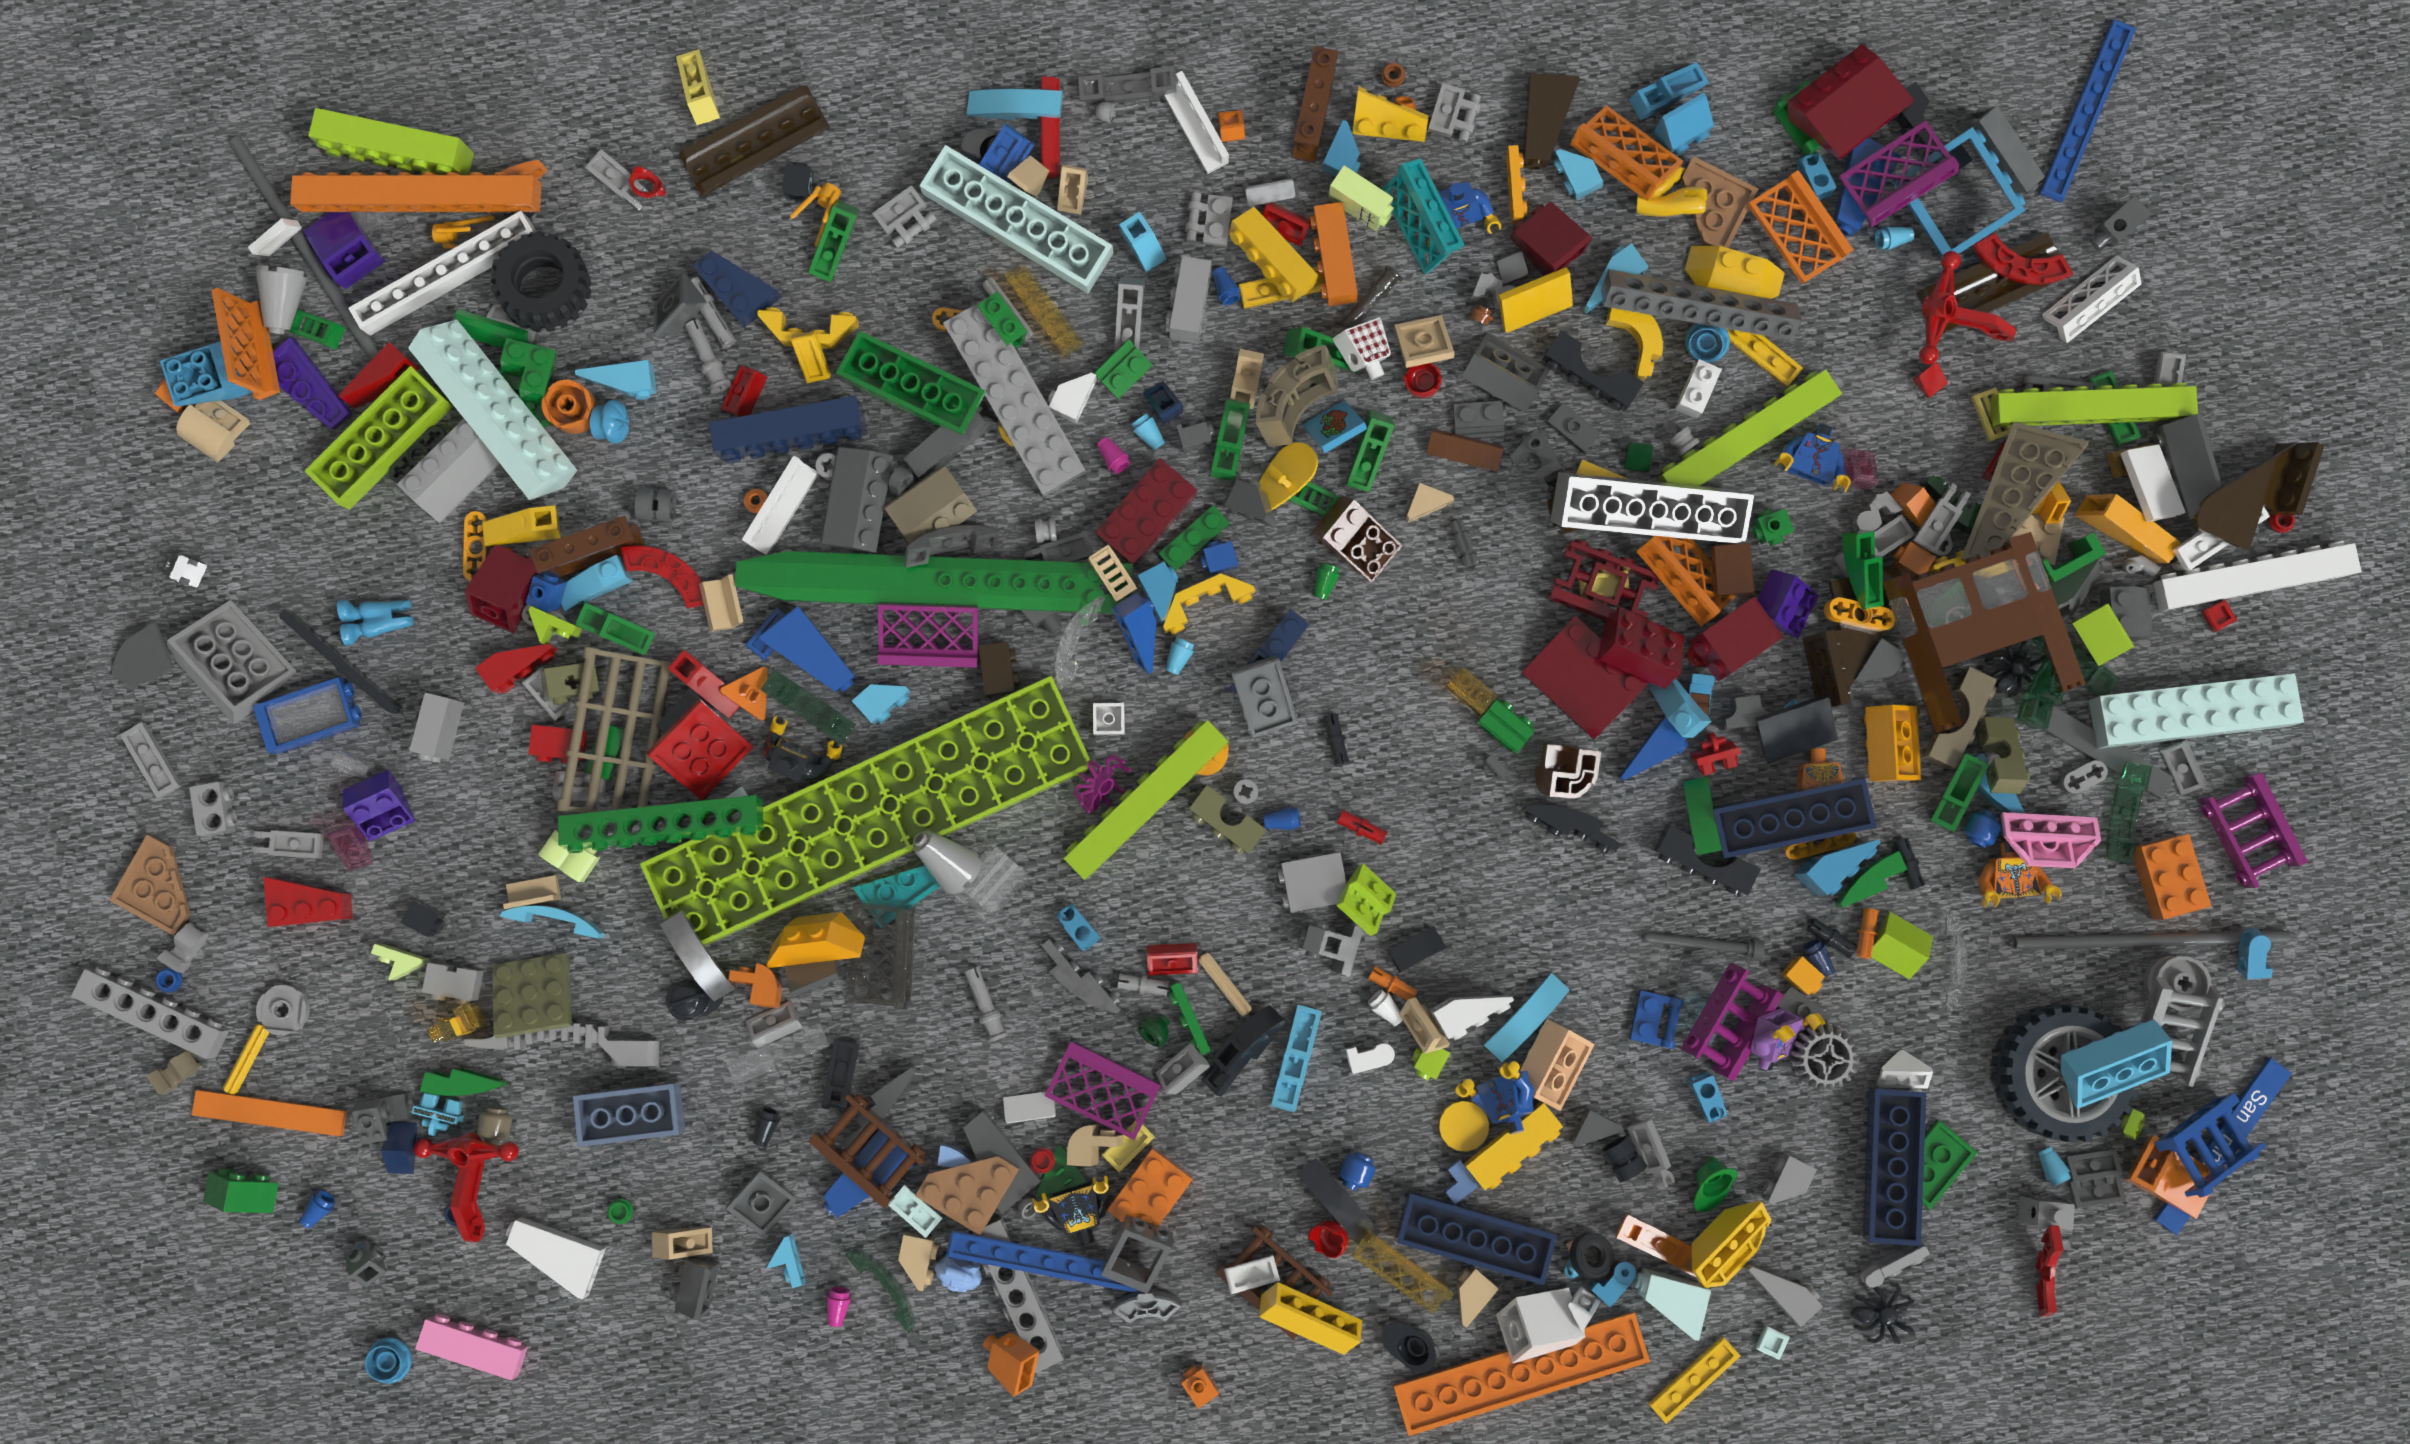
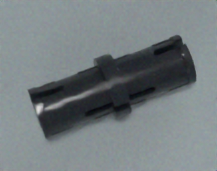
M1338 714L1323 717L1328 735L1326 741L1327 744H1330L1334 765L1350 762L1344 743L1346 737L1342 735Z
M1909 838L1893 842L1895 850L1900 852L1907 870L1903 872L1909 889L1912 890L1926 885L1918 866L1920 862L1918 858H1915Z
M1816 917L1811 920V923L1819 929L1808 925L1806 931L1811 932L1823 940L1827 947L1832 946L1847 958L1854 954L1846 949L1845 946L1856 951L1857 945L1840 935L1839 930L1836 928L1831 929Z

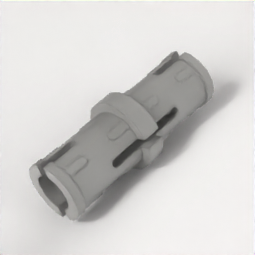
M1122 973L1119 975V980L1128 981L1129 983L1118 982L1117 989L1138 991L1141 995L1150 993L1167 997L1168 990L1157 987L1168 988L1169 981L1149 979L1147 975H1142V977Z

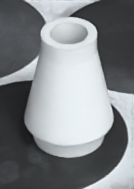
M1379 990L1370 998L1368 1004L1371 1006V1011L1390 1022L1393 1026H1397L1402 1022V1018L1399 1015L1401 1011L1389 993Z

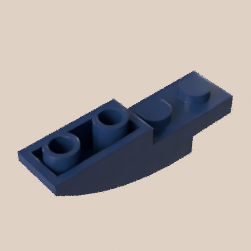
M1290 609L1248 664L1278 655L1281 663L1309 627L1310 623ZM1233 682L1232 685L1229 687V689H1231L1234 693L1237 694V691H1236V688H1235V685H1234V682Z

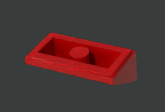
M1267 203L1262 213L1264 218L1285 240L1301 247L1311 227L1310 220L1276 203Z
M740 365L720 409L736 417L751 415L767 380V376L757 370Z
M1197 944L1147 945L1148 976L1198 973Z

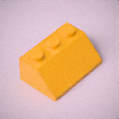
M1883 705L1865 707L1864 723L1867 729L1865 745L1868 751L1867 773L1869 780L1873 782L1921 780L1917 706Z

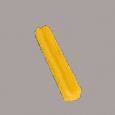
M263 1024L255 1025L223 1086L224 1091L230 1094H236L239 1091L269 1033L265 1030L267 1028Z

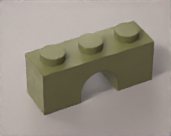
M1984 717L1976 730L1980 750L1993 752L2000 757L1994 758L1986 771L1990 793L2020 794L2024 786L2028 784L2030 774L2029 770L2025 767V754L2020 746L2019 729L2015 726L2014 718Z
M1207 785L1189 808L1193 812L1190 817L1201 825L1204 822L1212 827L1210 832L1222 840L1224 836L1232 842L1230 847L1240 855L1243 852L1249 854L1266 832V829L1248 815L1238 825L1230 826L1225 824L1220 817V810L1227 799Z

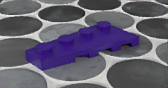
M289 337L273 351L279 387L286 391L291 398L301 403L311 414L330 429L336 430L353 415L295 338Z

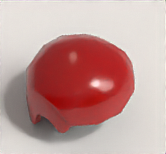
M1433 363L1409 367L1406 375L1403 377L1408 392L1414 397L1423 399L1433 396L1439 390L1442 383L1441 372Z
M1322 1221L1312 1227L1308 1235V1240H1313L1315 1244L1314 1250L1323 1253L1328 1258L1335 1259L1344 1254L1347 1249L1348 1235L1346 1230L1336 1221Z

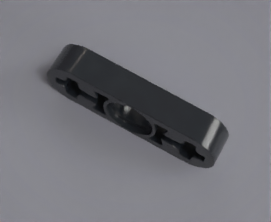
M438 426L428 428L390 466L389 477L391 480L399 483L403 479L400 476L397 478L399 475L397 470L399 468L404 470L408 467L404 471L406 475L413 469L409 464L405 463L406 460L414 466L419 463L413 459V454L416 450L423 449L425 456L430 452L427 447L422 445L424 442L430 445L429 447L431 448L438 444L435 441L433 442L434 438L432 435L434 433L437 435L441 434L439 436L441 440L448 433Z

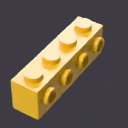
M1255 207L1232 220L1229 231L1232 242L1240 246L1248 259L1262 270L1263 275L1278 287L1279 292L1283 296L1294 302L1314 288L1318 274Z
M1540 1101L1533 1107L1532 1113L1521 1117L1524 1128L1523 1132L1510 1135L1508 1128L1463 1163L1484 1190L1488 1188L1492 1190L1502 1182V1176L1507 1172L1510 1174L1514 1173L1522 1166L1520 1162L1527 1156L1532 1158L1541 1150L1540 1145L1547 1140L1548 1142L1553 1141L1561 1134L1559 1130L1563 1126L1545 1103Z
M1279 1282L1261 1295L1259 1317L1343 1355L1361 1342L1362 1320Z

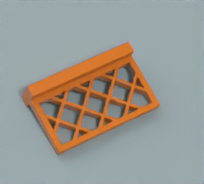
M1607 105L1590 121L1578 127L1570 143L1571 146L1589 159H1592L1594 163L1646 201L1653 197L1655 191L1683 163V160ZM1607 116L1614 124L1604 123L1603 117ZM1594 130H1600L1601 135H1599ZM1606 130L1616 131L1617 137L1607 136ZM1622 131L1629 132L1633 135V138L1623 137ZM1613 144H1619L1620 149ZM1625 144L1635 145L1636 151L1627 150ZM1641 145L1648 146L1652 149V152L1643 151ZM1632 158H1638L1639 163ZM1645 158L1654 159L1656 165L1646 164ZM1661 159L1667 160L1673 165H1662ZM1652 172H1658L1659 177L1654 175Z
M1799 170L1747 204L1801 284L1806 283L1830 266L1843 260L1854 250ZM1783 187L1790 195L1789 202L1777 199L1778 191ZM1761 201L1771 203L1770 214L1761 212L1756 204ZM1776 205L1788 207L1786 218L1774 215ZM1792 208L1803 213V222L1791 219ZM1773 221L1785 223L1784 234L1774 231L1772 228ZM1790 225L1802 227L1800 238L1788 235ZM1806 228L1816 232V242L1805 239ZM1787 241L1799 243L1797 254L1790 253L1787 250ZM1803 245L1816 247L1814 258L1802 255ZM1820 248L1828 250L1833 259L1830 261L1818 259ZM1801 261L1813 263L1812 272L1806 276L1800 268Z
M218 287L212 289L228 381L251 390L253 398L258 400L279 393L280 387L269 329L263 325L260 301L257 300L249 303ZM236 369L241 375V377L236 375Z
M1654 536L1636 551L1700 627L1715 617L1736 597L1715 596L1712 561L1693 539ZM1673 545L1680 547L1681 554L1674 552ZM1687 549L1691 550L1695 558L1688 556ZM1689 564L1696 566L1697 573L1690 571ZM1703 568L1709 571L1711 577L1704 575ZM1705 582L1712 584L1713 592L1706 590Z

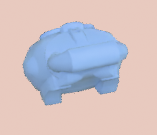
M945 1255L935 1265L937 1278L949 1290L966 1292L967 1290H973L981 1283L980 1263L946 1257Z

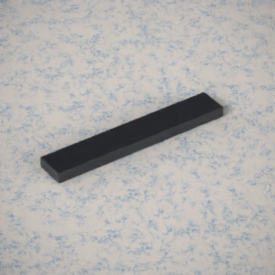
M286 609L279 614L280 619L387 712L398 714L403 708L298 615Z

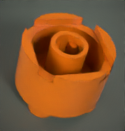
M567 379L553 383L542 400V410L546 419L559 430L568 434H580L590 429L591 412L598 405L595 396L587 388L578 382ZM573 403L574 406H572V409L568 411V409L571 408L570 404Z

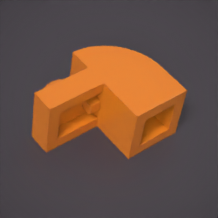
M757 963L755 973H753V969L738 967V971L730 970L729 981L752 985L750 1004L761 1007L780 1008L782 984L778 975L773 970Z

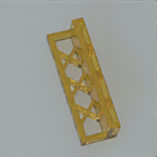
M1026 266L1015 274L1009 271L1004 275L1006 283L1064 359L1084 345V342Z
M1371 1231L1367 1232L1352 1254L1355 1259L1432 1314L1437 1311L1444 1299L1449 1302L1454 1295V1292L1449 1287ZM1368 1244L1376 1250L1377 1258L1366 1260L1360 1254ZM1389 1260L1397 1265L1398 1273L1386 1274L1383 1272L1382 1262ZM1373 1263H1378L1379 1268L1373 1265ZM1412 1275L1417 1279L1418 1287L1410 1289L1404 1287L1402 1276ZM1399 1277V1282H1397L1393 1278ZM1431 1289L1439 1295L1432 1306L1424 1301L1422 1291ZM1419 1291V1297L1415 1295L1413 1292Z

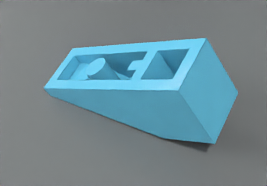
M1632 243L1626 248L1621 245L1611 253L1612 258L1583 309L1585 314L1603 303L1601 289L1608 269L1637 275L1644 274L1649 266Z
M649 360L575 370V375L583 381L635 397L638 400L649 399L651 394H657L654 366Z
M615 555L591 566L567 581L561 602L564 611L571 610L584 604V602L593 600L632 582L630 573L626 572L624 560Z
M1677 679L1666 689L1648 682V687L1665 716L1682 737L1694 738L1711 722Z

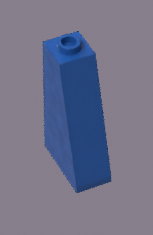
M1868 137L1848 153L1844 172L1885 146ZM1893 151L1891 157L1901 158V155ZM1874 161L1871 163L1870 171L1884 173L1887 161ZM1890 162L1887 174H1892L1897 163ZM1854 174L1848 178V181L1853 186L1862 187L1865 175ZM1868 176L1865 188L1880 190L1882 178ZM1841 182L1833 221L1844 236L1850 235L1853 237L1860 230L1866 217ZM1864 192L1862 201L1867 208L1875 204L1878 194Z
M799 606L759 637L765 644L835 692H838L840 689L842 692H845L855 684L852 680L856 675Z
M879 1129L853 1162L859 1167L865 1166L889 1137ZM896 1144L874 1170L872 1178L878 1184L884 1183L908 1154ZM843 1173L823 1196L826 1200L824 1206L830 1215L835 1214L838 1218L868 1198L869 1195Z

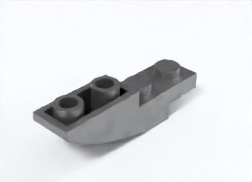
M1049 939L1041 945L1057 964L1050 973L1065 988L1080 999L1100 1009L1113 1013H1118L1121 1010L1118 1005L1122 1002L1113 991L1108 994L1103 987L1106 983L1097 972L1092 974L1090 971L1082 977L1079 974L1082 969L1073 959L1069 962L1063 955L1066 950L1058 940L1053 942Z

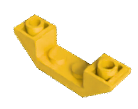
M767 307L765 311L758 310V317L783 346L793 347L791 337L804 333L803 330L797 328H789L788 331H785L786 316L783 312H780V309ZM839 312L838 315H831L830 334H827V331L824 330L813 331H816L822 349H833L859 327V321L852 313Z
M1220 573L1176 593L1163 629L1165 633L1171 631L1172 635L1185 629L1184 625L1188 623V620L1181 605L1185 603L1186 607L1199 602L1198 597L1204 594H1208L1209 597L1222 591V586L1226 587L1232 603L1238 601L1239 604L1253 599L1252 594H1255L1256 590L1253 585Z

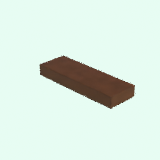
M1432 428L1426 454L1497 471L1504 446Z

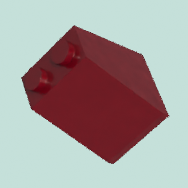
M1551 201L1545 206L1543 204L1537 206L1531 212L1532 217L1527 221L1524 219L1519 221L1512 228L1514 232L1511 236V240L1542 276L1570 265L1586 251L1593 239Z
M495 544L465 589L470 615L515 634L522 619L523 609L528 605L526 600L532 578L535 575H539L533 559L518 555L511 548H503Z
M1754 596L1689 642L1704 661L1710 673L1719 682L1781 640L1783 635Z

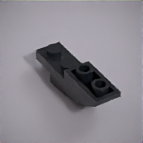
M1528 805L1522 809L1526 813L1525 818L1537 825L1539 822L1548 826L1546 830L1556 837H1560L1561 834L1567 836L1572 829L1574 830V836L1585 842L1587 838L1595 842L1594 847L1605 854H1608L1609 851L1611 853L1616 852L1621 843L1600 832L1604 824L1603 821L1584 812L1555 805Z
M1271 1005L1258 1011L1218 1048L1211 1057L1214 1061L1213 1065L1201 1080L1215 1095L1222 1097L1251 1058L1258 1059L1287 1020Z

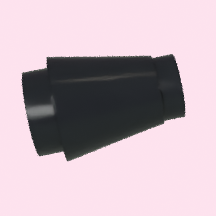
M761 1107L760 1111L756 1113L753 1139L755 1145L767 1147L780 1122V1113L777 1110Z

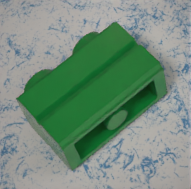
M1496 699L1476 724L1510 752L1517 754L1535 732L1531 727L1533 723L1524 715L1518 717L1513 713L1514 707L1506 700L1502 699L1500 702Z

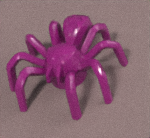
M1116 754L1107 757L1106 768L1095 760L1090 759L1088 761V768L1091 771L1090 777L1082 772L1078 773L1082 780L1086 783L1090 782V784H1077L1073 790V795L1087 814L1090 813V809L1092 811L1098 809L1101 800L1109 808L1113 806L1105 796L1113 787L1121 795L1125 793V790L1111 778L1113 769L1121 768L1129 773L1132 769L1123 765L1125 760ZM1113 759L1119 762L1110 766V761ZM1079 788H1090L1083 790L1080 792V794H1078Z

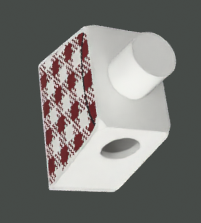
M1380 318L1346 329L1332 338L1351 371L1356 372L1366 368L1371 380L1384 375L1380 362L1389 357L1391 352Z

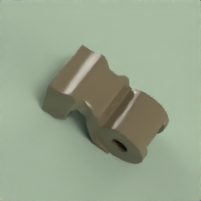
M187 1050L169 1060L166 1069L155 1070L146 1077L159 1095H167L176 1089L180 1082H185L187 1078L198 1072L203 1065L192 1052Z

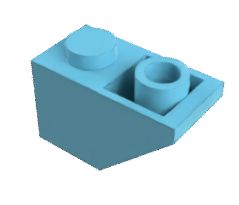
M1561 149L1555 151L1556 159L1553 160L1558 174L1563 172L1566 181L1563 184L1569 196L1573 194L1577 200L1603 187V180L1592 159Z
M1140 212L1119 224L1120 234L1146 273L1167 260L1154 232Z
M870 684L852 702L872 724L875 725L877 722L882 724L891 716L889 712L895 706L900 708L910 699L908 695L911 691L906 686Z

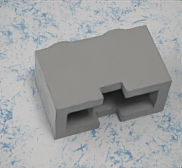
M429 962L427 963L422 993L430 994L429 998L445 1000V997L455 998V1003L469 1005L470 1001L479 999L484 970L463 967L457 968V971H455V965Z

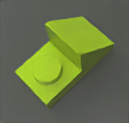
M530 606L529 613L540 643L548 644L555 628L556 634L569 639L570 635L579 637L582 628Z

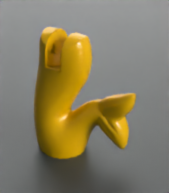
M1680 167L1655 191L1653 197L1648 201L1638 195L1637 214L1654 217L1703 214L1706 210L1707 190L1701 187H1685L1665 195L1685 172L1686 169ZM1652 172L1654 175L1659 177L1658 172Z

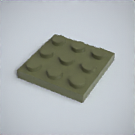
M567 953L492 965L494 1036L497 1039L572 1026L570 960Z

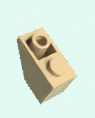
M906 1232L903 1235L898 1261L917 1290L924 1291L926 1285H931L934 1270H930L931 1259L936 1260L939 1245L935 1244L936 1237L927 1236L925 1238L920 1234Z

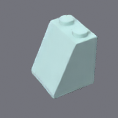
M1642 1267L1641 1273L1636 1274L1634 1287L1637 1288L1636 1292L1691 1338L1699 1341L1711 1290L1703 1288L1700 1282Z

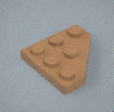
M1693 156L1681 178L1683 188L1701 187L1707 190L1705 212L1703 214H1692L1702 244L1705 246L1729 248L1749 209L1747 204L1754 199L1758 188Z
M147 834L109 901L175 936L183 928L191 913L173 846L153 835Z
M997 1155L976 1162L931 1172L927 1175L915 1196L976 1234L981 1235L1020 1168Z

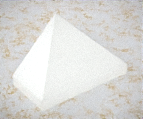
M1900 1050L1881 1068L1877 1086L1878 1088H1928L1933 1070L1911 1054Z

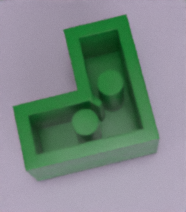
M506 338L500 359L502 371L522 376L519 387L521 400L542 405L543 397H545L548 388L551 386L556 368V350Z
M219 1168L218 1172H208L203 1202L222 1212L273 1213L279 1183L271 1180L270 1175L254 1174V1177H245V1174L235 1173L234 1169Z

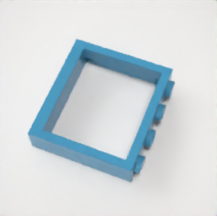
M1973 127L1944 146L1949 152L1969 139L2013 209L1951 249L1919 198L1908 204V207L1940 257L1948 251L1961 253L2026 211L2023 207L2026 204L2024 198L2019 192L2014 193L2010 186L2013 183L2006 171H2000L1997 166L1999 159L1992 150L1988 152L1983 144L1986 142L1985 137L1979 129L1975 131ZM1935 151L1928 156L1927 162L1932 163L1943 155ZM1913 165L1906 170L1905 176H1913L1922 167ZM1892 179L1893 184L1898 189L1900 181Z

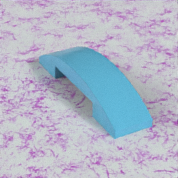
M521 906L502 911L500 916L522 922H531L533 914L576 923L574 929L576 934L593 938H604L605 935L596 924L587 918L558 907Z
M1552 973L1546 977L1526 1002L1484 1044L1500 1062L1508 1058L1539 1027L1569 992V989Z

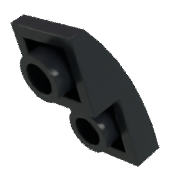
M1435 926L1396 945L1387 952L1398 972L1401 973L1443 951L1446 946Z

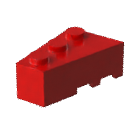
M264 877L267 927L353 919L352 900L349 893L276 877Z

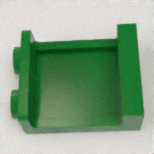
M2094 532L2068 543L2074 558L2052 569L2046 558L2040 560L2047 584L2060 580L2106 554ZM2034 563L2030 564L2028 568L2033 582L2037 588H2040L2042 585Z

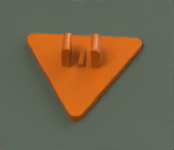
M761 667L720 688L719 691L722 695L758 720H765L767 667Z

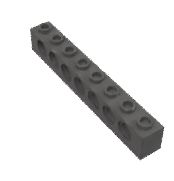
M1608 269L1601 289L1604 307L1792 341L1802 321L1798 304L1610 269Z

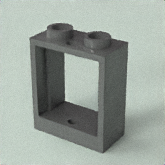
M1126 1215L1103 1259L1101 1276L1148 1294L1172 1249L1173 1232L1168 1231L1164 1227L1147 1223L1141 1218ZM1128 1237L1160 1249L1150 1269L1118 1257Z

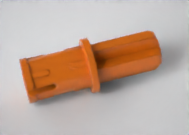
M1863 908L1861 928L1857 931L1859 941L1856 955L1859 958L1870 959L1872 956L1874 937L1878 935L1875 932L1879 914L1878 910Z
M1376 965L1368 978L1369 981L1385 988L1387 993L1392 992L1406 1001L1415 998L1417 994L1415 988L1397 979V975L1394 977Z

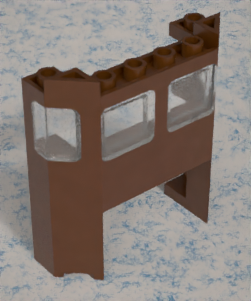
M2031 532L2007 539L2008 550H2005V547L2002 546L1990 550V556L1980 558L1978 554L1964 559V565L1955 567L1954 563L1939 568L1940 573L1930 575L1928 571L1916 575V581L1912 582L1909 573L1883 582L1886 591L1884 594L1893 613L1895 625L1934 733L1963 725L1943 667L2037 636H2041L2057 683H2054L2057 693L2066 692L2086 684Z

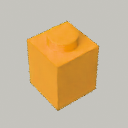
M1796 956L1780 974L1803 995L1815 994L1822 987L1823 983L1821 981L1825 977L1803 956Z

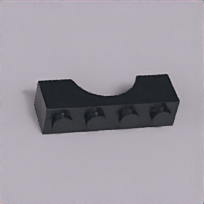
M1916 82L1906 88L1914 102L1892 119L1901 126L1903 135L1924 122L1925 109L1930 102ZM1923 130L1915 135L1913 143L1928 145L1929 135ZM1962 144L1949 151V154L1952 157L1954 156L1959 163V171L1973 161ZM1915 149L1917 155L1924 159L1926 150ZM1942 156L1932 163L1937 164L1945 158Z
M1561 330L1542 359L1546 362V367L1554 372L1561 371L1567 375L1566 379L1575 385L1580 383L1588 388L1587 392L1593 397H1602L1608 401L1607 404L1612 409L1625 412L1644 382L1625 370L1612 376H1599L1592 373L1582 361V343Z
M1666 824L1654 851L1660 853L1659 859L1670 864L1675 860L1682 864L1680 869L1692 875L1696 871L1705 875L1703 880L1717 886L1718 882L1727 885L1726 891L1738 897L1741 893L1749 895L1761 868L1736 856L1720 865L1705 864L1695 854L1693 836L1669 824Z

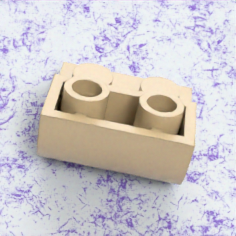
M223 401L199 403L194 407L189 404L179 418L176 431L182 439L216 462H219L235 446L233 441L250 425L249 419Z

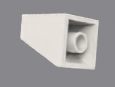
M1569 1288L1516 1297L1496 1314L1512 1363L1576 1345L1586 1337L1585 1329L1582 1331L1579 1328L1568 1307L1573 1298Z

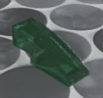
M2048 656L2031 680L2016 718L2017 722L2032 730L2048 729L2053 706L2062 705L2065 693H2057L2054 685L2057 681Z

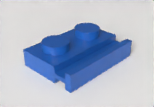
M1005 123L979 165L1010 183L1011 179L1007 177L1008 174L1026 159L1035 143L1029 141L1024 135Z

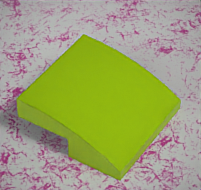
M1362 863L1350 877L1336 906L1369 936H1372L1378 932L1383 915L1391 912L1396 893Z

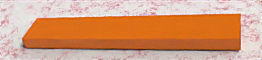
M196 1090L192 1115L343 1136L347 1110Z

